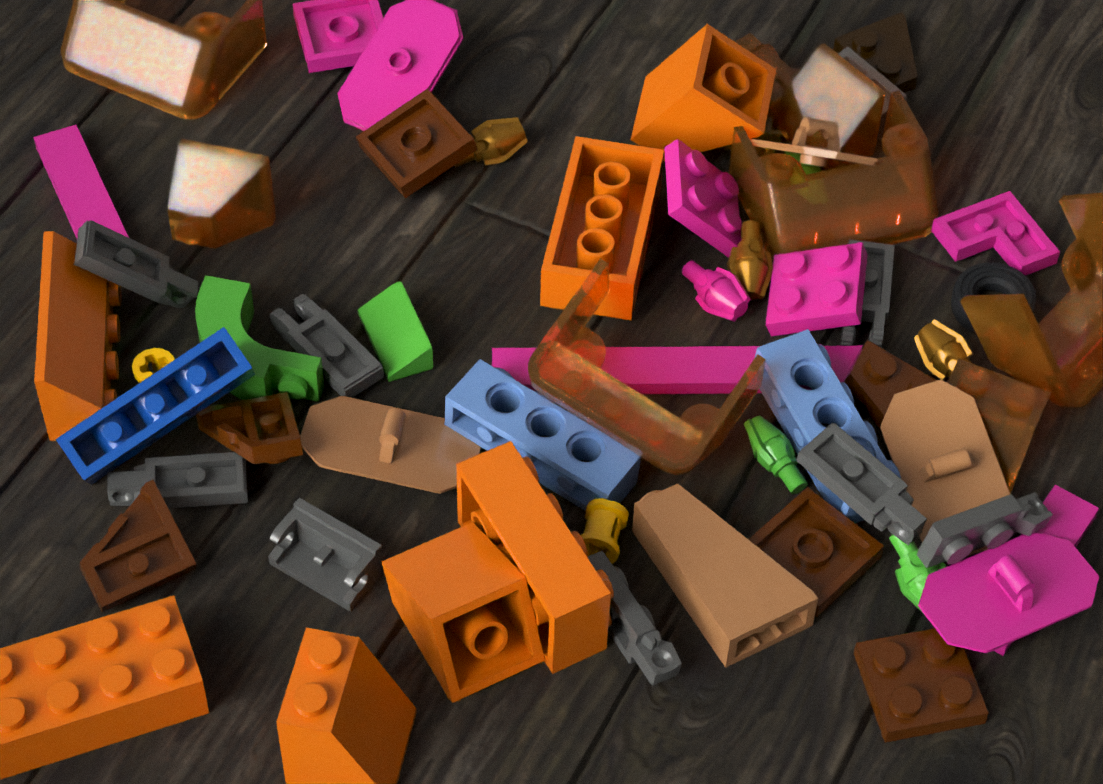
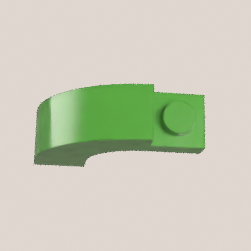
M205 275L195 307L199 341L202 342L225 327L256 374L230 391V393L242 400L273 395V393L287 392L291 399L320 401L324 389L322 358L273 349L254 341L247 334L254 316L251 283Z

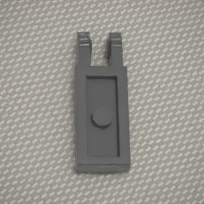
M849 239L848 244L863 242L868 254L861 321L872 323L869 341L882 348L884 325H887L895 245ZM855 325L842 327L841 346H852L855 342Z
M301 294L293 299L297 314L305 321L300 325L282 308H278L270 313L269 317L272 326H274L275 330L286 342H289L297 353L322 358L323 379L340 396L352 398L384 378L382 364L326 309L322 310L306 294Z

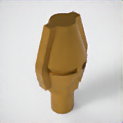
M518 117L487 120L473 129L471 133L478 150L454 166L458 167L473 160H476V162L483 160L485 166L505 162L528 142Z
M750 220L742 223L741 241L738 243V247H732L727 268L729 272L737 276L751 300L764 298L772 276L773 263L770 252L765 251L763 243L760 241V224L757 221Z
M934 319L931 323L925 325L918 332V335L914 337L926 368L943 381L947 377L952 381L957 380L971 396L984 387L983 381L971 369L973 364L969 359L973 352L962 335Z

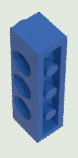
M223 327L58 437L56 441L82 479L92 485L107 475V472L113 471L256 374L228 331Z

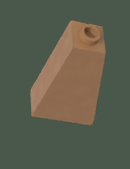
M675 484L662 491H651L634 503L632 532L725 668L813 626L818 597L815 593L682 486Z

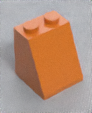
M706 24L645 77L630 140L640 146L664 150V147L679 139L692 150L704 152L758 138L764 134L776 68L709 24Z
M474 522L381 561L392 603L452 703L545 661L526 577Z
M306 627L276 721L286 784L398 783L416 717V707L360 637Z

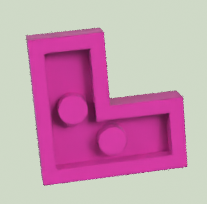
M1010 191L938 217L933 221L932 233L955 262L994 247L1008 266L1017 269L1025 276L1057 264L1060 251Z

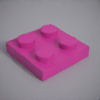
M311 0L293 3L294 19L309 73L355 66L383 20L378 0Z
M676 139L664 147L668 215L729 258L732 247H738V243L741 241L742 221L739 216V188L737 182L729 173L722 172L708 162L701 152L692 150L682 141Z
M863 242L774 255L765 324L771 336L799 333L807 329L815 331L861 324L868 255Z

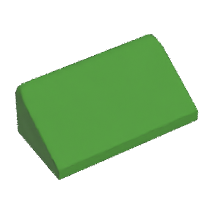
M401 281L392 284L358 309L360 320L378 360L382 364L388 382L433 369L431 343Z

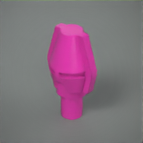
M689 261L683 267L682 275L694 284V289L698 294L695 299L704 311L733 322L747 311L751 298L736 275L720 267H717L715 271L711 269L705 270L695 261Z

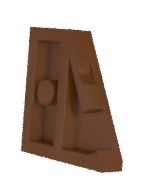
M867 340L859 350L844 383L847 384L853 396L867 407L869 416L880 428L894 394L937 380Z
M287 392L210 406L196 414L199 430L252 464L264 462L278 464L287 461L290 457L303 455L300 434Z
M150 480L140 489V494L123 514L120 513L110 525L108 533L103 539L96 543L81 560L80 569L101 611L105 612L195 570L196 562L154 480Z

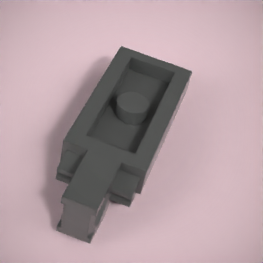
M87 220L78 229L74 265L157 303L176 308H185L191 300L197 297L198 281L175 271L169 264V256L92 220Z
M831 423L798 452L796 461L870 525L873 524L880 531L888 528L890 533L907 545L923 532L922 530L927 518L912 506L914 499L906 491L908 485L837 424Z
M235 452L145 458V464L135 466L134 471L107 472V493L110 506H130L140 494V489L150 480H154L168 508L248 503L246 459Z
M1036 492L1015 499L1010 494L934 522L917 551V556L926 569L945 561L948 564H954L964 559L974 550L985 546L988 549L999 547L1009 538L1013 537L1016 532L1031 536L1046 527L1052 517V513L1048 511L1038 498L1039 495Z
M603 550L588 556L595 570H603L612 584L614 597L610 600L612 625L608 627V632L628 663L636 662L652 686L679 675L682 663L673 644L661 640L659 631L655 630V623L650 611L644 605H639L629 590L623 571L617 566L613 567Z

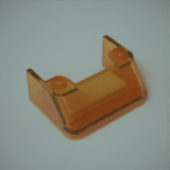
M73 0L61 45V55L65 69L72 74L179 118H201L210 112L267 46L262 0H247L232 18L219 13L203 12L192 17L182 28L124 5L126 0Z
M900 90L891 92L882 137V149L886 156L876 158L884 160L879 166L854 163L806 175L799 161L787 154L775 153L759 157L743 126L734 127L729 174L737 182L739 188L738 197L749 219L760 224V241L763 243L766 252H770L772 261H774V255L846 245L849 239L893 245L922 238L932 233L933 221L938 216V205L928 139Z
M1103 193L1063 195L1059 200L1076 237L1074 242L1065 251L1062 259V271L1071 290L1039 324L1024 294L967 295L960 301L990 362L998 369L1060 407H1083L1103 387Z
M600 258L531 355L528 362L530 383L543 396L664 472L673 475L688 473L715 451L730 433L762 385L766 359L758 354L756 355L720 410L709 404H696L686 409L680 418L601 370L606 358L605 344L598 334L585 327L610 292L609 263Z

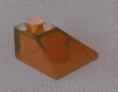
M181 139L178 145L167 208L172 239L190 245L218 248L272 226L276 220L269 157Z

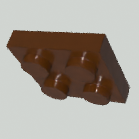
M428 89L356 136L360 148L405 199L478 150L474 138Z
M808 487L748 539L815 593L818 597L816 617L882 557L884 549L882 543Z
M935 628L856 642L854 656L885 743L986 723L989 713L964 648L947 645Z

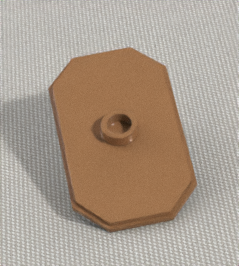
M804 117L791 145L749 139V142H752V146L801 154L799 163L827 167L828 159L879 166L880 163L884 162L881 159L841 153L838 124L820 119ZM819 130L823 138L828 140L827 149L805 145L806 136H812Z
M941 379L894 394L880 429L891 460L896 465L901 479L908 485L906 491L914 499L912 506L927 518L922 530L923 532L919 535L921 542L924 541L934 522L1010 495L974 397ZM985 546L974 550L968 556L988 550V548Z
M339 396L310 406L300 435L302 448L321 468L438 494L457 488L456 464L478 455L481 449L474 442L444 425L445 418L346 396Z

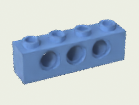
M809 329L757 347L750 373L797 455L803 447L826 428L822 423H835L901 479L896 465L891 460H886L877 445V436L872 425L868 421H863L856 410L851 390L846 383L839 381L831 368V361L827 350L823 345L816 343ZM799 385L808 386V387H810L812 390L804 389V388L800 387ZM807 470L825 501L854 523L864 520Z
M479 359L445 396L444 425L487 451L511 441L521 457L528 456L531 459L538 473L540 484L586 511L588 502L593 499L604 498L621 503L637 483L641 455L636 453L629 444L622 440L611 438L596 429L586 418L571 414L553 403L544 393L533 391L516 381L504 369L495 368Z

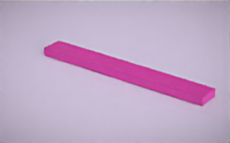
M863 345L824 346L830 357L831 368L840 382H844ZM760 346L492 348L493 367L504 369L516 381L533 391H539L545 395L762 393L750 373L757 347ZM799 385L800 387H802V388H804V389L812 390V389H811L810 387H808V386Z

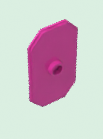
M406 0L391 6L338 92L344 123L365 131L426 89L432 93L464 39L457 10L434 0Z
M1037 532L1031 536L1023 534L997 548L985 550L928 574L918 607L947 645L989 653L1091 608L1099 575L1069 539Z

